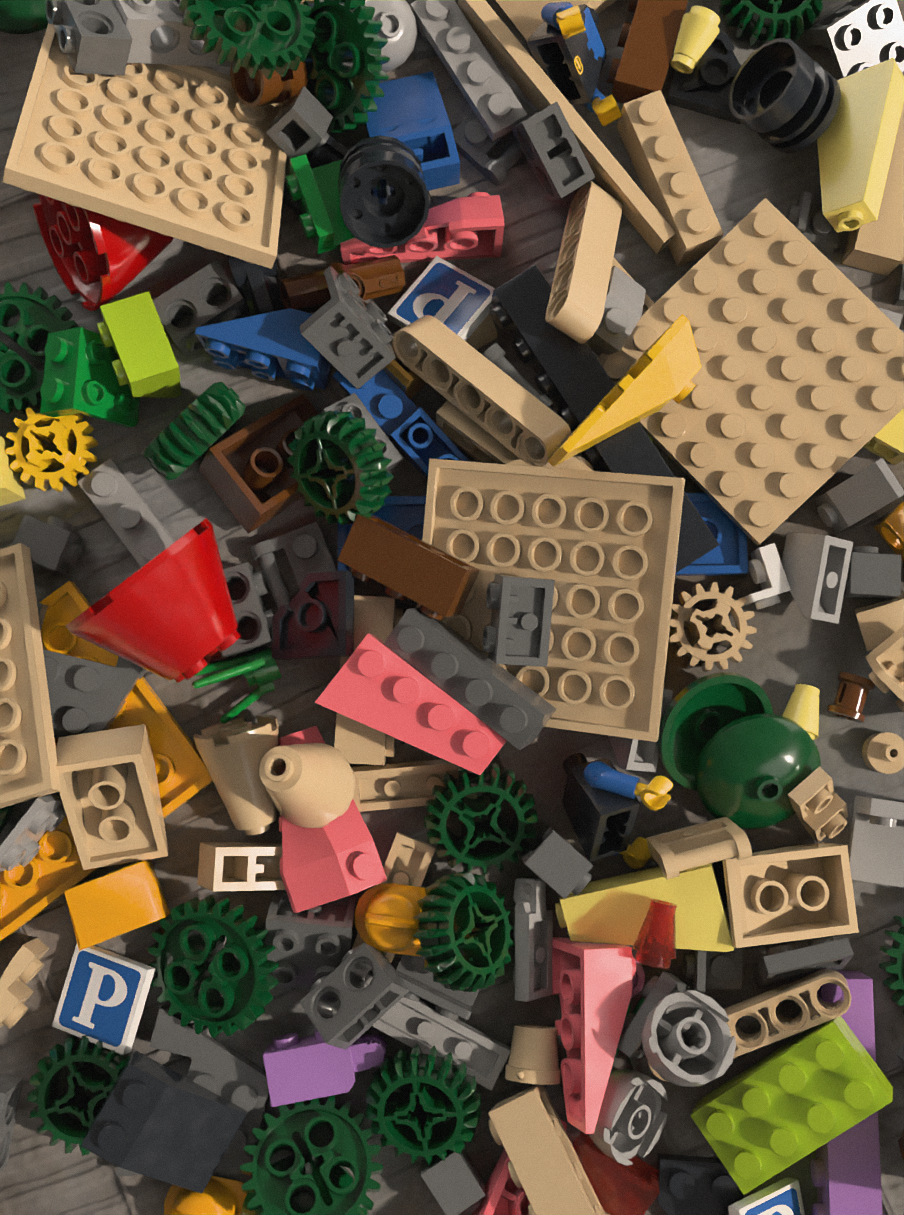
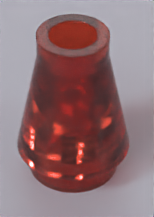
M651 899L649 910L633 946V949L636 950L635 961L651 967L670 968L671 959H676V904Z

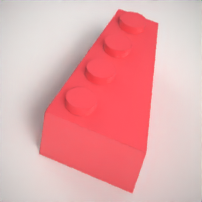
M368 633L315 701V703L478 775L483 773L507 741L372 633Z

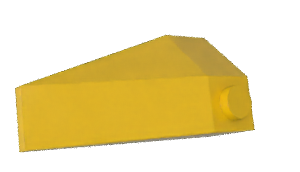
M683 314L641 355L548 459V462L553 467L660 411L672 399L679 404L693 390L696 385L691 379L700 370L701 363L689 320Z

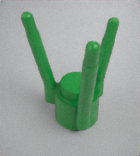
M266 648L262 651L256 650L247 655L207 664L195 676L215 671L220 672L193 681L192 687L198 689L241 674L245 675L250 687L258 684L259 687L221 716L220 722L225 724L261 696L276 690L273 681L282 678L275 659H272L270 648Z

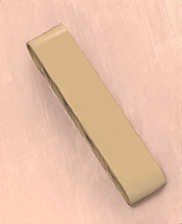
M592 181L580 187L570 204L545 316L546 322L580 344H584L594 335L603 317L623 203Z
M425 315L394 333L392 348L396 357L404 365L529 466L543 467L546 465L548 459L572 434L569 425L559 415L437 318Z
M823 969L724 1008L729 1018V1021L726 1023L730 1029L731 1037L735 1035L736 1048L733 1058L820 1025L846 1013L851 1005L852 998L847 980L836 970ZM833 983L842 989V995L837 1001L829 1003L820 999L817 991L823 984ZM790 999L797 1002L802 1011L797 1017L789 1019L779 1014L776 1008L777 1005L783 1000ZM742 1016H752L759 1021L761 1028L754 1034H746L737 1026V1020ZM650 1066L651 1071L656 1077L666 1081Z

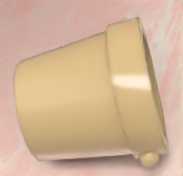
M514 1025L511 1052L508 1064L505 1067V1079L528 1084H560L561 1069L558 1062L557 1029L539 1025Z

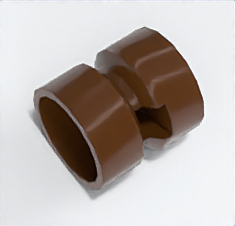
M231 62L230 77L233 90L239 101L247 107L287 102L303 86L307 88L308 76L305 62H300L296 71L289 68L285 77H282L274 70L271 79H267L261 70H257L255 77L250 78L247 68L242 66L237 73H234Z

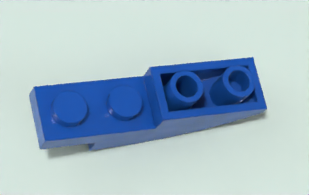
M383 369L359 389L351 384L339 371L332 375V378L348 395L356 393L394 447L427 480L429 459L469 461L421 407L417 408Z

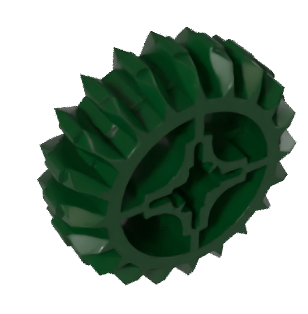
M720 0L719 14L727 15L725 20L726 28L737 27L735 32L736 39L744 34L750 37V46L757 40L763 41L764 45L766 42L778 38L791 39L793 42H796L801 38L804 30L813 27L816 18L819 17L823 9L824 2L823 0Z
M223 382L213 383L147 446L144 457L151 463L150 466L158 474L161 473L167 480L178 478L244 414L246 406L239 399L240 396L232 388L229 389Z
M327 411L309 418L308 421L304 422L303 426L294 432L295 439L289 444L294 454L287 459L294 467V471L289 477L296 479L299 486L295 492L303 493L305 496L304 506H314L316 517H326L329 524L340 523L342 526L353 524L357 514L371 517V514L380 510L385 505L384 499L391 493L387 483L394 477L386 470V466L392 461V459L386 458L383 455L382 449L386 443L377 442L375 439L377 429H366L365 418H354L351 411H342L340 413L338 411Z
M496 763L490 766L488 772H483L481 775L476 773L468 774L467 769L459 766V777L455 779L451 774L446 773L443 776L446 787L434 785L432 795L435 799L426 801V811L430 814L424 817V826L431 829L427 833V840L430 844H437L435 853L439 858L448 855V865L451 868L463 862V871L470 873L473 866H479L480 873L485 877L488 872L487 866L495 864L497 871L502 873L504 869L503 860L507 859L511 863L517 864L519 859L516 850L528 852L530 846L526 838H535L536 828L532 825V823L538 820L537 810L532 808L535 804L533 794L525 793L528 788L524 780L514 782L515 774L512 770L509 769L500 776L499 765ZM475 792H485L483 795L477 797V799H471L466 797L467 795ZM504 798L515 810L510 827L504 824L503 818L498 815L501 811L500 804ZM450 810L456 812L458 819L464 823L461 826L462 834L459 838L453 834L446 823ZM481 814L488 815L489 819L483 822ZM479 815L481 822H474L473 818ZM484 840H493L489 843L479 844Z
M465 871L444 875L440 879H436L434 884L426 887V896L417 901L422 912L413 917L419 924V931L412 936L419 939L421 946L416 954L425 957L423 970L433 973V982L444 984L445 989H451L452 991L475 992L477 989L494 985L495 979L504 975L503 965L511 962L508 948L515 945L510 939V931L515 928L508 921L511 909L504 908L505 894L497 893L495 882L486 881L484 875L466 873Z
M72 1035L64 1041V1046L58 1043L49 1050L50 1057L44 1056L39 1060L37 1067L41 1072L33 1074L29 1081L37 1089L32 1090L27 1095L26 1100L38 1104L30 1112L29 1118L42 1119L43 1123L38 1127L37 1134H43L47 1130L53 1134L50 1138L49 1146H55L60 1140L65 1141V1154L71 1153L79 1144L82 1156L90 1153V1151L81 1147L86 1132L131 1054L124 1058L115 1050L112 1051L104 1048L103 1042L100 1040L95 1044L90 1042L89 1038H86L87 1035H83L80 1041L76 1036ZM92 1063L99 1065L109 1074H100L95 1070ZM68 1065L70 1075L67 1077L69 1089L63 1095L58 1096L59 1076L64 1066ZM83 1087H85V1091L89 1088L92 1093L100 1090L91 1100L89 1099L90 1094L87 1097L83 1094L75 1096ZM67 1112L76 1114L81 1122L72 1118Z
M417 1044L412 1048L410 1055L401 1048L396 1052L394 1059L387 1056L384 1062H382L381 1067L374 1071L370 1080L371 1085H369L365 1096L368 1103L366 1118L372 1120L371 1134H382L380 1139L381 1147L391 1144L395 1146V1158L405 1152L410 1154L411 1163L413 1164L418 1156H423L430 1166L435 1160L436 1155L445 1161L450 1150L461 1154L466 1142H471V1139L475 1136L476 1126L479 1124L481 1117L480 1104L482 1098L480 1091L475 1090L477 1084L475 1076H465L467 1071L465 1062L453 1065L451 1052L446 1054L444 1058L439 1057L434 1045L428 1054H424ZM412 1083L411 1087L402 1088L399 1093H392L396 1088ZM447 1117H452L445 1123L434 1125L437 1122L446 1121Z

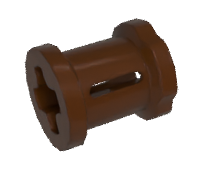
M840 672L838 680L841 682L834 703L828 705L827 712L850 721L864 723L865 716L862 712L869 690H873L875 684L870 679L847 672Z

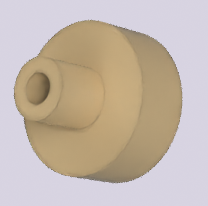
M879 732L869 736L862 748V757L865 764L877 773L893 774L900 771L904 767V740L890 732Z

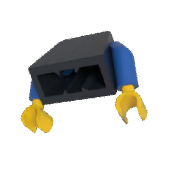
M551 2L546 4L541 11V17L544 22L527 41L536 63L571 105L583 103L591 112L597 114L603 127L622 117L613 95L605 97L597 89L598 80L606 59V48L597 28L599 23L597 12L585 4L575 6L570 2Z
M583 753L570 755L562 764L567 774L562 801L588 861L591 862L610 855L617 856L620 853L623 855L624 861L631 868H642L651 858L646 839L637 837L631 845H628L640 806L636 795L641 797L643 804L647 808L656 811L663 808L671 799V796L667 793L673 787V783L664 776H656L646 785L639 782V777L617 771L609 759L601 758L588 762Z

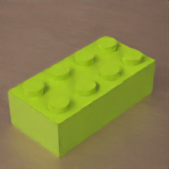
M842 1016L805 1030L698 1100L690 1116L743 1195L891 1103L893 1100V1086Z

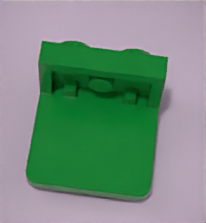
M304 154L290 159V175L285 176V182L291 200H298L302 211L299 219L305 238L307 240L312 239L317 254L339 248L340 243L355 237L344 224L340 210L338 176L342 160L311 169L307 156Z
M83 327L48 333L44 351L46 359L44 379L41 386L40 414L50 417H61L81 413L125 428L135 427L138 423L140 397L132 396L128 384L120 386L111 361L118 360L113 346L105 348L100 334Z

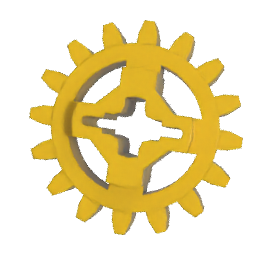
M30 407L26 408L28 419L22 421L15 418L13 422L19 428L17 433L9 432L6 434V437L14 442V446L5 449V454L16 458L10 464V468L17 473L23 472L20 479L29 485L35 482V487L41 491H46L49 483L52 489L57 492H62L63 482L65 481L74 487L78 486L75 476L78 473L85 476L90 473L85 467L86 462H97V457L89 452V448L97 446L98 441L92 436H87L94 428L87 421L82 422L83 415L81 414L50 417L36 413ZM51 423L50 426L41 427L45 424ZM45 439L49 443L53 442L57 446L56 448L62 452V455H58L54 451L51 452L42 440ZM77 440L76 452H74L73 443ZM64 467L61 470L52 472L54 468Z

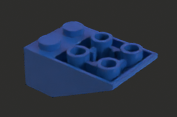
M433 71L379 83V87L385 95L384 97H374L378 109L377 112H367L369 122L364 124L368 138L378 135L394 137L410 146L421 162L427 191L460 184V160L451 124ZM378 180L380 189H384L386 180Z
M288 308L196 328L195 335L209 357L213 359L212 362L219 367L229 370H236L237 366L251 369V373L254 376L273 381L275 376L288 379L292 386L305 391H313L314 387L324 390L326 388L332 364L301 335L299 328L313 314Z

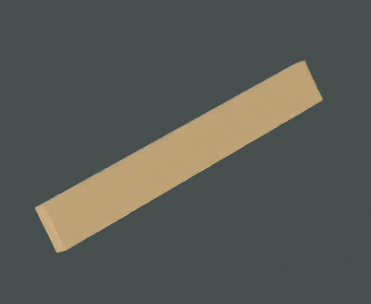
M458 0L457 5L476 35L538 111L558 102L595 175L594 179L604 191L623 203L622 213L656 254L662 251L675 235V231L486 0Z

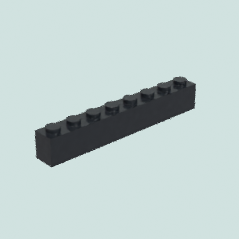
M535 264L493 290L490 312L501 329L507 327L515 339L512 342V346L517 356L524 364L530 362L537 373V376L534 378L538 388L548 398L552 396L560 408L557 411V415L569 425L572 432L615 385L587 342L580 344L546 322L545 316L551 287ZM639 422L581 452L592 467L597 465L601 472L675 477ZM685 492L683 496L676 573L719 546V543Z

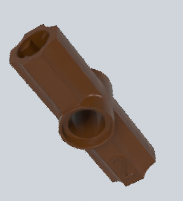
M396 255L350 265L331 263L322 271L281 279L279 293L284 309L292 308L311 313L319 310L331 299L324 271L329 266L339 275L344 272L348 274L360 289L358 295L363 300L403 292V286L406 285L405 274Z

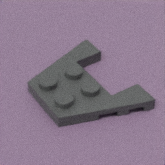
M37 602L41 630L48 605ZM43 649L54 737L59 738L108 730L125 704V699L138 679L143 677L146 669L121 657L118 658L117 665L114 667Z
M163 1005L159 1009L149 1047L190 1057L192 1060L187 1076L188 1079L247 1111V1115L216 1169L241 1167L245 1163L252 1162L253 1158L245 1154L244 1147L247 1145L256 1146L257 1144L252 1130L253 1128H261L269 1097L266 1071L231 1047L226 1048L208 1036L207 1031L204 1030L197 1035L195 1034L194 1025L189 1023L185 1027H181V1017L176 1015V1013L169 1016L168 1011L170 1007ZM117 1167L115 1175L123 1177L142 1174Z

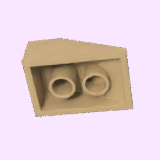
M145 724L59 737L56 747V768L59 771L61 785L59 793L83 870L167 857L169 849L155 761Z
M827 842L795 845L754 852L752 857L737 860L736 857L722 860L732 945L734 948L859 932L847 845Z

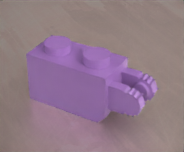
M317 1029L315 1030V1035L299 1038L298 1033H287L274 1037L273 1043L268 1044L263 1053L271 1107L349 1092L356 1082L358 1071L371 1069L372 1066L376 1068V1066H380L384 1062L388 1043L385 1042L382 1037L383 1035L380 1036L378 1033H372L371 1036L365 1034L361 1035L349 1048L344 1050L326 1044Z

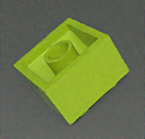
M149 291L100 306L103 322L97 323V328L105 348L113 346L118 360L111 361L120 386L128 384L133 397L175 398L181 396L179 366Z

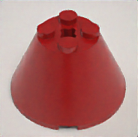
M38 194L40 203L33 204L43 241L61 280L71 295L79 293L84 298L85 302H82L81 305L89 311L98 310L100 306L108 304L165 250L174 239V237L165 236L131 223L118 221L112 217L81 207H75Z
M208 518L204 519L65 627L71 634L169 681L174 679L179 683L183 679L189 680L207 666L208 663L204 659L207 654L212 656L217 651L223 652L241 637L236 630L238 624L212 523Z

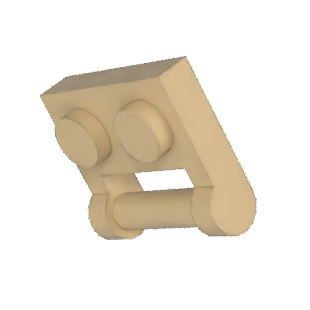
M728 817L646 838L649 853L661 867L666 880L679 877L680 871L732 857H736L737 860L752 857V849L746 833Z

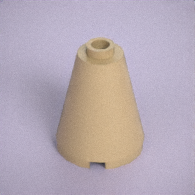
M256 715L258 723L255 724L245 722L244 717L233 719L225 724L218 723L201 730L202 735L195 734L193 736L195 746L237 830H245L246 835H257L268 831L270 824L277 819V808L259 776V765L263 756L270 749L278 747L279 724L277 717L274 715Z
M304 743L274 747L263 756L259 765L260 779L280 814L289 822L303 828H322L329 825L328 823L338 816H342L348 810L355 794V775L353 769L350 767L345 756L328 744Z

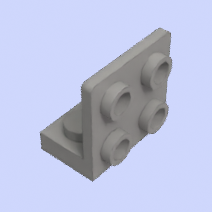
M59 792L14 804L11 816L0 833V872L5 870L11 871L14 867L20 865L26 866L39 852L41 846L37 842L47 830L53 831L63 821L66 813Z
M855 795L848 850L852 880L904 888V803Z

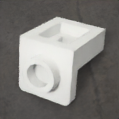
M773 543L760 547L750 553L752 560L748 562L749 571L755 584L760 583L762 591L745 596L747 601L743 606L755 603L757 610L781 603L779 595L791 590L776 545Z

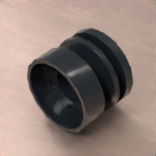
M778 38L766 42L742 64L731 85L728 97L729 109L740 122L752 131L757 132L763 140L769 142L777 151L789 154L803 150L825 132L838 111L841 92L836 79L817 62H814L791 39Z
M380 135L362 139L347 151L340 164L338 176L339 203L344 224L355 238L369 246L390 248L405 244L416 236L423 227L428 217L430 205L419 158L410 146L397 138ZM378 180H386L385 188L377 189Z

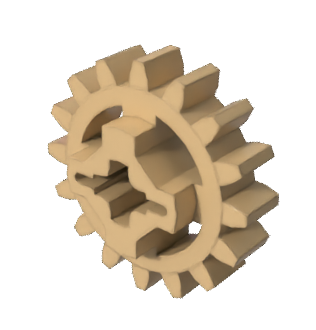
M712 582L708 585L707 592H705L699 583L692 587L693 597L683 591L678 595L682 605L672 604L671 613L675 615V618L670 621V629H673L674 634L669 636L668 643L677 642L679 648L676 649L673 655L677 658L686 654L688 656L687 667L692 668L698 662H701L702 671L710 672L713 662H715L720 671L728 669L727 658L734 663H739L743 659L738 650H750L753 645L745 638L746 635L756 633L757 628L747 626L746 620L751 619L755 614L754 611L743 612L741 607L747 601L745 597L737 600L731 598L734 590L733 587L729 586L720 593L717 582ZM700 601H713L706 611L691 608ZM729 612L734 618L736 629L731 625L728 616ZM713 619L712 627L717 630V633L707 636V627L702 622ZM684 626L689 628L692 637L691 643L688 642L685 636ZM714 643L728 646L725 651L719 654H706Z

